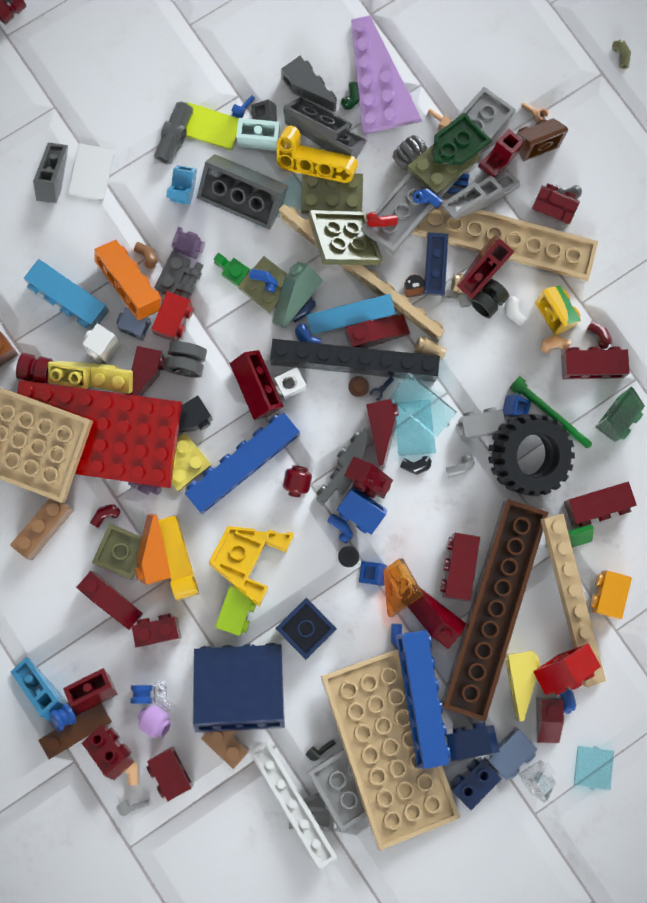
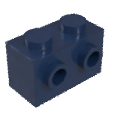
M485 722L473 724V729L466 730L465 727L452 729L453 733L446 735L451 762L500 752L494 725L486 726Z
M481 757L472 759L466 766L467 770L462 775L458 774L451 781V791L471 811L502 780Z

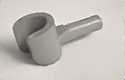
M465 293L459 296H442V301L459 302L461 308L471 306L470 297Z
M126 800L117 805L116 808L120 815L125 816L135 809L148 806L149 802L145 800L129 806Z

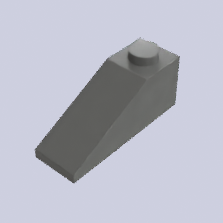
M47 143L33 180L36 201L57 203L62 189L68 145Z

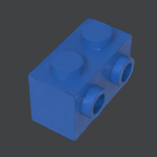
M354 486L351 487L337 508L341 518L346 521L351 520L357 524L356 527L361 532H368L371 535L387 514L386 508Z

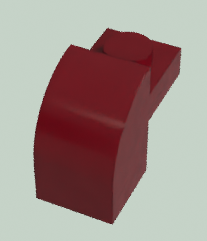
M508 129L497 140L492 151L479 163L478 167L488 176L492 175L495 178L512 162L525 141Z

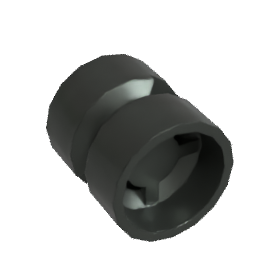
M490 279L482 288V292H478L470 302L480 315L490 319L498 310V306H502L510 295L502 284Z

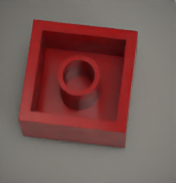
M589 643L554 656L534 670L533 673L545 695L551 693L559 695L569 687L571 690L582 686V681L593 678L595 676L594 672L601 665Z

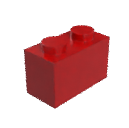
M167 291L151 328L153 333L170 341H178L179 338H182L186 330L185 322L191 318L194 311L191 300Z

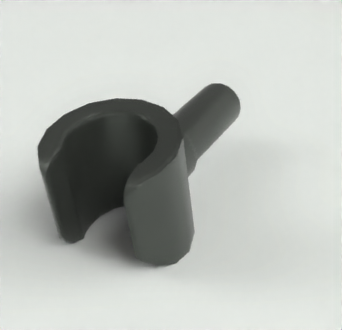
M331 740L319 750L312 746L307 751L306 756L311 761H316L336 743L334 740Z

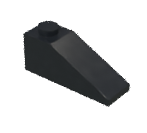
M198 395L182 405L178 433L191 432L198 429L201 431L211 425L212 416Z

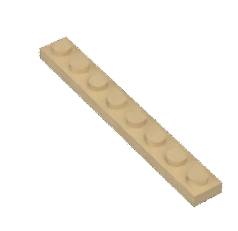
M557 514L540 520L573 648L589 643L601 665L594 672L595 676L593 678L582 681L583 686L588 688L605 682L606 678L564 514Z

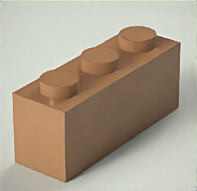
M49 498L10 546L26 559L33 560L74 510L65 503Z

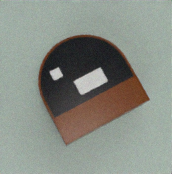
M410 275L406 279L404 289L407 298L424 295V279L421 276Z

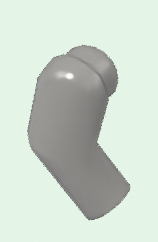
M472 455L463 456L461 458L463 464L446 467L448 478L465 474L473 468L475 461H473Z

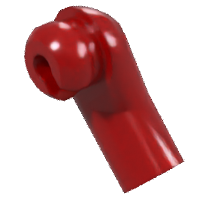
M374 212L366 215V223L370 227H387L398 224L396 215L377 217V214Z

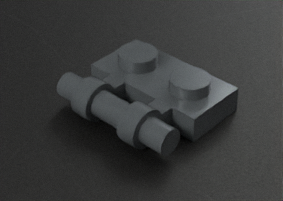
M172 251L154 288L164 294L167 291L174 294L179 291L182 292L180 296L188 299L193 294V287L197 279L199 280L202 275L201 270L204 265L196 262L194 268H189L191 259ZM188 275L189 278L186 284H181L184 276Z

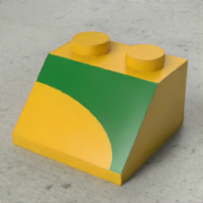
M560 285L543 290L534 302L556 336L575 327L581 321L580 312L576 307L572 306L569 301V294Z

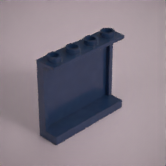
M267 643L259 646L246 644L239 647L224 645L219 648L203 646L199 649H194L193 726L195 733L285 728L282 644Z

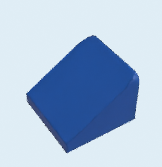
M507 395L503 406L504 416L517 417L520 414H528L531 401L518 395Z
M362 561L359 582L384 586L387 565Z

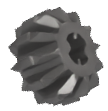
M412 135L397 146L392 158L401 169L407 170L408 165L427 150V146L418 136Z

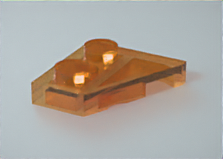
M403 558L397 559L383 570L388 617H394L422 597L423 593Z

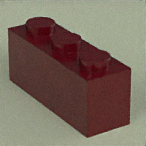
M618 346L609 347L608 350H600V347H590L588 350L571 347L561 355L562 379L625 378L630 374L628 349H621Z
M259 350L244 352L229 363L254 420L269 417L284 407Z
M629 481L564 501L571 525L578 524L579 528L592 524V519L598 518L599 522L612 518V513L618 512L619 516L632 512L631 508L637 506Z
M455 532L452 534V537H448L446 549L450 551L449 558H445L443 565L446 577L441 580L440 592H443L442 597L471 601L480 543L479 536Z

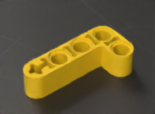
M294 126L284 128L277 140V164L281 169L348 183L353 179L358 168V161L353 156L300 145L301 135L299 130Z
M177 515L159 519L172 580L170 583L175 600L180 601L199 595Z

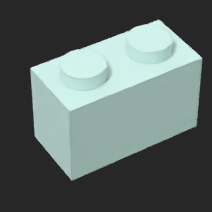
M239 118L237 128L238 148L277 151V140L280 137V122Z

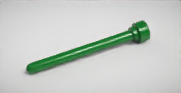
M521 376L509 387L512 392H517L519 395L523 394L547 416L563 424L562 428L567 429L570 435L585 448L592 446V442L528 389V385L525 383L526 380Z

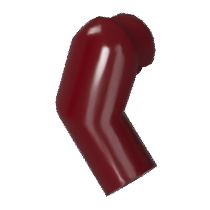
M591 321L587 330L599 336V347L607 349L609 344H612V338L608 329Z
M114 504L98 508L90 524L99 528L105 518L110 516L117 518L120 515V509Z

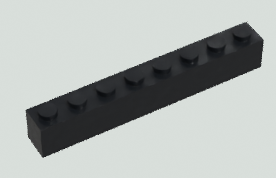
M272 339L270 355L271 365L431 382H435L438 378L440 356L281 339Z

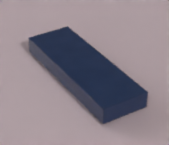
M430 232L427 234L424 295H445L448 234Z

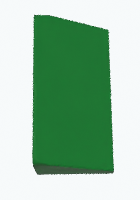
M593 525L568 531L572 548L593 540Z

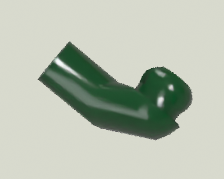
M350 82L348 84L350 95L346 96L345 99H341V106L345 110L353 109L360 100L357 82Z

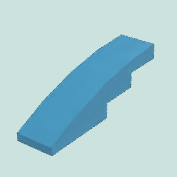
M387 294L307 314L311 334L313 335L396 313L392 296Z

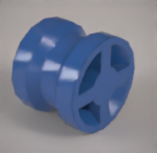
M131 685L133 697L130 699V703H152L150 692L153 690V685Z
M67 703L63 704L60 709L49 712L50 719L58 732L64 730L65 726L76 723L75 715Z

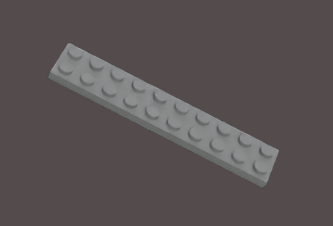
M483 87L458 117L465 112L493 139L514 115L516 109L486 87ZM409 172L374 211L377 217L396 215L398 224L387 227H370L365 222L361 226L360 231L393 255L434 208L430 203L417 204L413 201L412 195L415 191L427 188ZM455 180L451 185H449L445 190H443L438 196L442 198L457 180Z

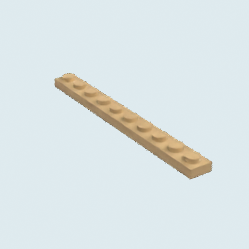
M283 204L279 209V218L317 247L309 220L301 218L298 211L293 207H287ZM340 265L378 296L391 294L394 308L399 313L404 314V317L436 342L441 339L445 332L443 326L438 321L429 319L424 310L419 307L415 308L410 304L411 301L406 296L396 293L391 284L382 282L373 270H367L362 265Z

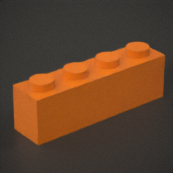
M114 240L94 249V262L138 321L159 311L161 302L159 292L151 287L149 279L146 275H142L137 263L130 259L124 246H121L117 240Z

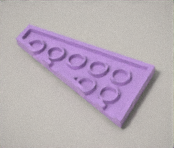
M371 16L352 19L363 133L368 134L423 122Z

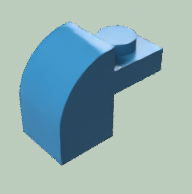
M180 165L173 168L172 184L167 189L166 195L167 198H170L171 202L191 204L196 184L197 169Z

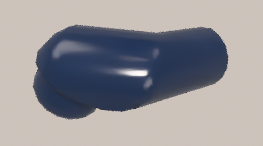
M312 296L292 319L294 323L306 317L315 308L316 302L315 300L313 301Z

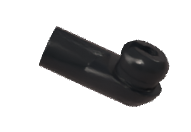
M423 456L422 459L416 462L403 458L400 468L417 475L428 471L432 461L428 456Z

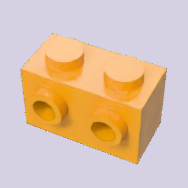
M608 570L601 571L595 582L597 591L596 595H593L590 607H593L591 613L616 620L622 619L632 577Z

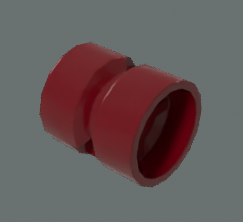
M0 0V21L5 25L14 18V13L19 14L27 7L25 1Z
M21 353L16 366V378L24 381H31L33 379L37 383L49 384L48 362H53V359L42 356L36 359L33 354Z

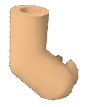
M553 335L541 342L540 350L546 354L550 353L551 349L555 347L567 350L570 347L571 341Z
M134 761L124 771L127 773L128 785L139 784L138 764Z

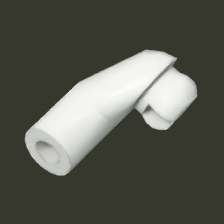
M511 296L505 303L506 316L519 326H522L527 318L519 313V298Z

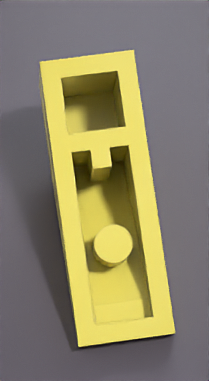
M534 651L511 653L505 656L515 718L518 721L525 720L536 681L533 671L540 667L538 655H535Z

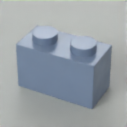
M515 727L498 744L500 752L488 754L484 758L507 780L508 778L513 779L520 772L519 767L523 763L527 764L532 761L538 749L520 729Z

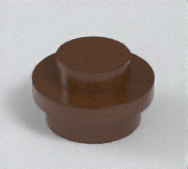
M361 376L352 378L348 385L349 392L355 397H363L369 390L368 381Z

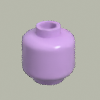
M157 705L143 708L138 715L139 729L152 738L163 737L171 727L170 715Z

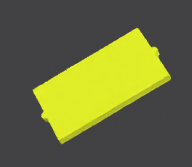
M186 102L194 110L186 127V136L232 151L237 138L239 118Z

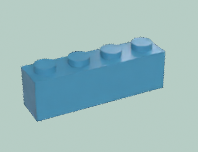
M40 259L35 262L24 277L28 284L26 287L35 294L38 292L43 294L45 301L52 306L55 303L59 305L61 312L68 317H71V315L78 319L77 323L86 329L88 327L93 329L97 323L100 324L109 312L104 303Z

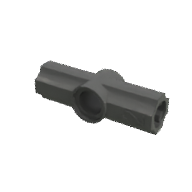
M182 101L176 102L169 121H166L162 127L161 140L154 157L166 165L172 163L178 146L182 145L185 140L186 127L194 111L193 107Z

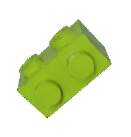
M229 586L215 628L242 636V633H247L250 621L247 618L250 612H254L256 604L237 588Z

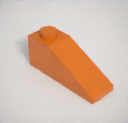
M152 513L147 514L136 559L137 568H135L137 580H140L145 585L171 578L158 516Z

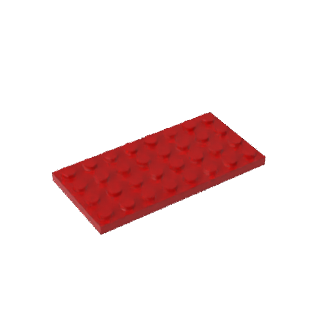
M19 380L18 394L93 421L75 474L171 488L182 408L181 401Z

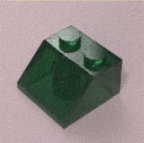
M629 387L621 393L595 426V428L614 442L620 439L624 440L631 432L629 427L632 423L636 424L643 416L641 411L645 405L635 389Z

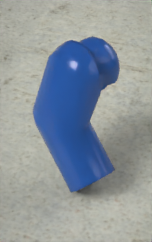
M430 189L417 190L412 195L415 203H430L437 209L444 201Z
M300 323L297 325L295 335L300 342L321 344L322 338L312 337L307 330L306 324Z
M567 688L565 692L559 695L564 700V713L570 714L576 709L577 705L574 693Z

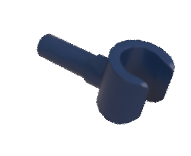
M390 377L379 388H373L370 392V396L373 394V392L379 391L380 396L376 399V401L381 400L383 397V392L394 381V379Z

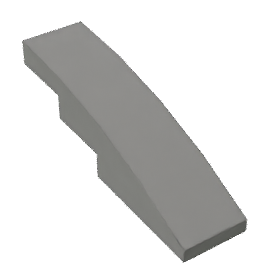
M506 169L495 178L491 175L479 184L473 182L442 203V207L455 220L474 213L519 188L520 182Z

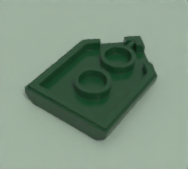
M464 112L434 135L433 163L462 166L489 145L492 139Z

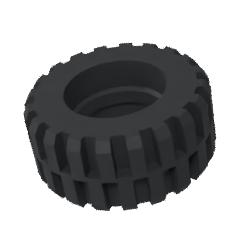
M520 414L517 417L507 419V424L502 423L498 427L500 432L493 434L491 438L494 440L493 445L489 444L488 451H492V456H489L488 460L494 466L491 468L493 475L498 476L497 481L501 485H505L506 489L523 495H547L551 493V489L557 490L561 487V481L566 482L569 477L567 472L572 471L574 466L571 464V460L575 459V452L571 450V447H574L573 440L568 439L570 436L568 430L561 429L563 424L553 420L552 417L539 414ZM537 435L544 444L545 459L542 466L535 473L528 475L518 465L517 452L521 442L526 437Z

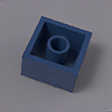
M307 597L275 628L305 660L337 630Z

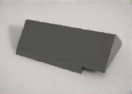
M301 97L285 105L283 108L286 125L296 127L300 134L327 151L350 155L357 159L367 142L366 139L350 132L352 123Z

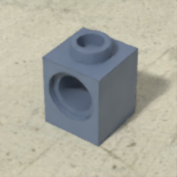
M125 307L124 312L119 314L116 324H118L117 327L120 332L143 341L151 321L149 317L138 321L132 312Z

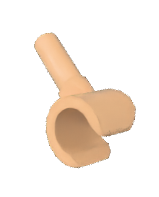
M525 102L521 105V107L534 115L536 122L544 119L540 114L544 117L549 115L548 110L545 108L537 110Z
M431 108L428 110V113L440 122L438 124L440 130L451 123V119L448 116L442 117Z

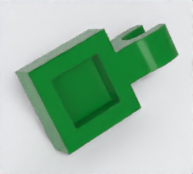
M217 253L213 259L214 264L224 270L222 276L237 287L250 272V268L234 257L229 262L223 255Z

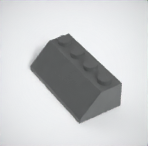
M214 154L205 161L197 199L270 230L279 213V209L284 203L289 185Z

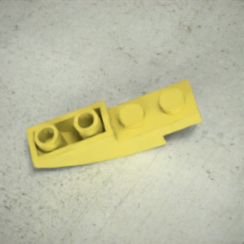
M48 362V383L83 389L92 387L129 394L133 391V371L117 369V366L98 363Z

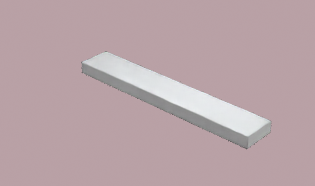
M266 740L250 750L249 753L318 871L336 860L338 857L270 742Z

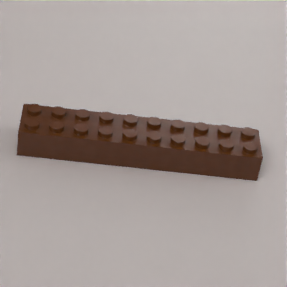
M511 499L503 501L441 701L443 708L486 722L543 533L540 519L547 518L549 512Z

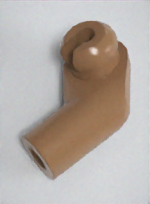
M136 242L134 251L144 255L146 260L144 263L145 267L149 269L155 268L156 263H158L155 250L143 243Z

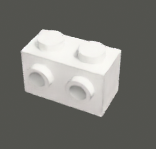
M98 323L83 338V346L86 348L85 353L98 364L103 362L108 365L121 347L115 334Z

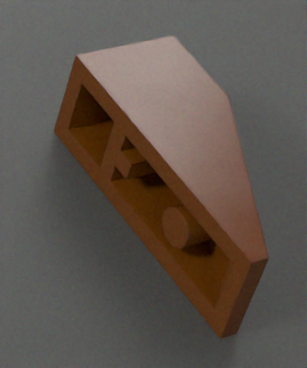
M102 703L77 716L75 724L65 726L64 730L60 732L55 729L38 741L48 759H51L91 735L99 726H106L112 721Z

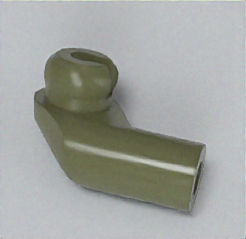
M619 39L612 43V49L614 52H620L619 68L628 69L631 51L625 40Z

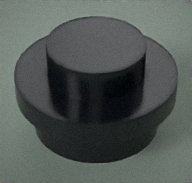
M352 546L343 547L339 551L338 560L344 567H353L359 561V552Z

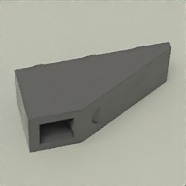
M300 55L281 68V79L293 94L333 112L336 111L337 98L331 90L328 91L323 79L319 75L316 76L309 61H305Z

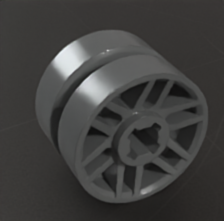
M170 342L168 349L170 357L166 358L164 369L181 376L202 377L204 370L202 363L206 360L207 349L188 342Z

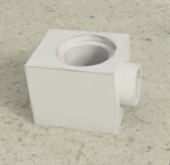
M297 367L274 378L276 390L279 396L282 395L284 401L305 391L307 387ZM285 381H292L295 385L291 389H286L283 387V383Z

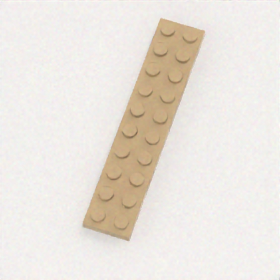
M442 204L438 209L434 207L411 233L423 238H427L428 232L448 234L449 245L475 252H480L490 239L496 235L515 251L509 257V261L583 281H588L590 278L598 245L596 240L484 210H478L454 220L442 207Z

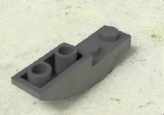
M365 428L361 433L357 431L350 439L352 444L348 448L343 447L337 454L339 458L337 464L342 469L339 470L337 468L329 477L332 481L327 486L323 484L316 493L318 495L316 501L322 506L335 491L343 495L351 485L352 481L346 478L344 474L353 457L363 459L368 433Z

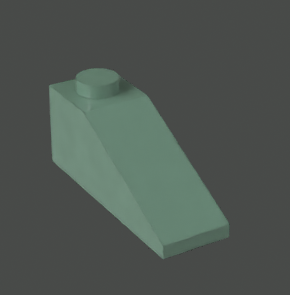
M297 262L286 275L272 321L275 325L286 328L323 282L309 264Z

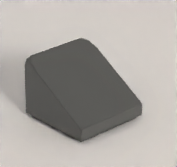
M269 99L253 104L252 119L277 122L276 104Z

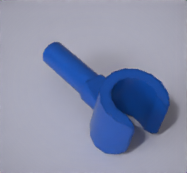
M251 95L242 106L234 104L231 116L243 118L245 110L255 100V97Z

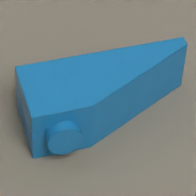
M26 657L10 672L39 715L52 723L49 712L60 709L67 702L35 664Z

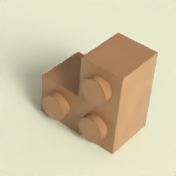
M238 730L206 732L201 739L232 769L239 764L250 750L234 735Z

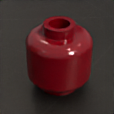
M292 465L291 468L285 471L282 486L286 491H289V496L301 497V494H306L310 490L312 474L308 472L306 467Z

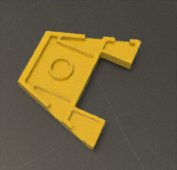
M227 526L209 560V565L260 607L268 591V586L251 580L249 577L265 545L287 553L294 538V533L286 532V534L276 533L273 530L262 532L255 531L252 528Z

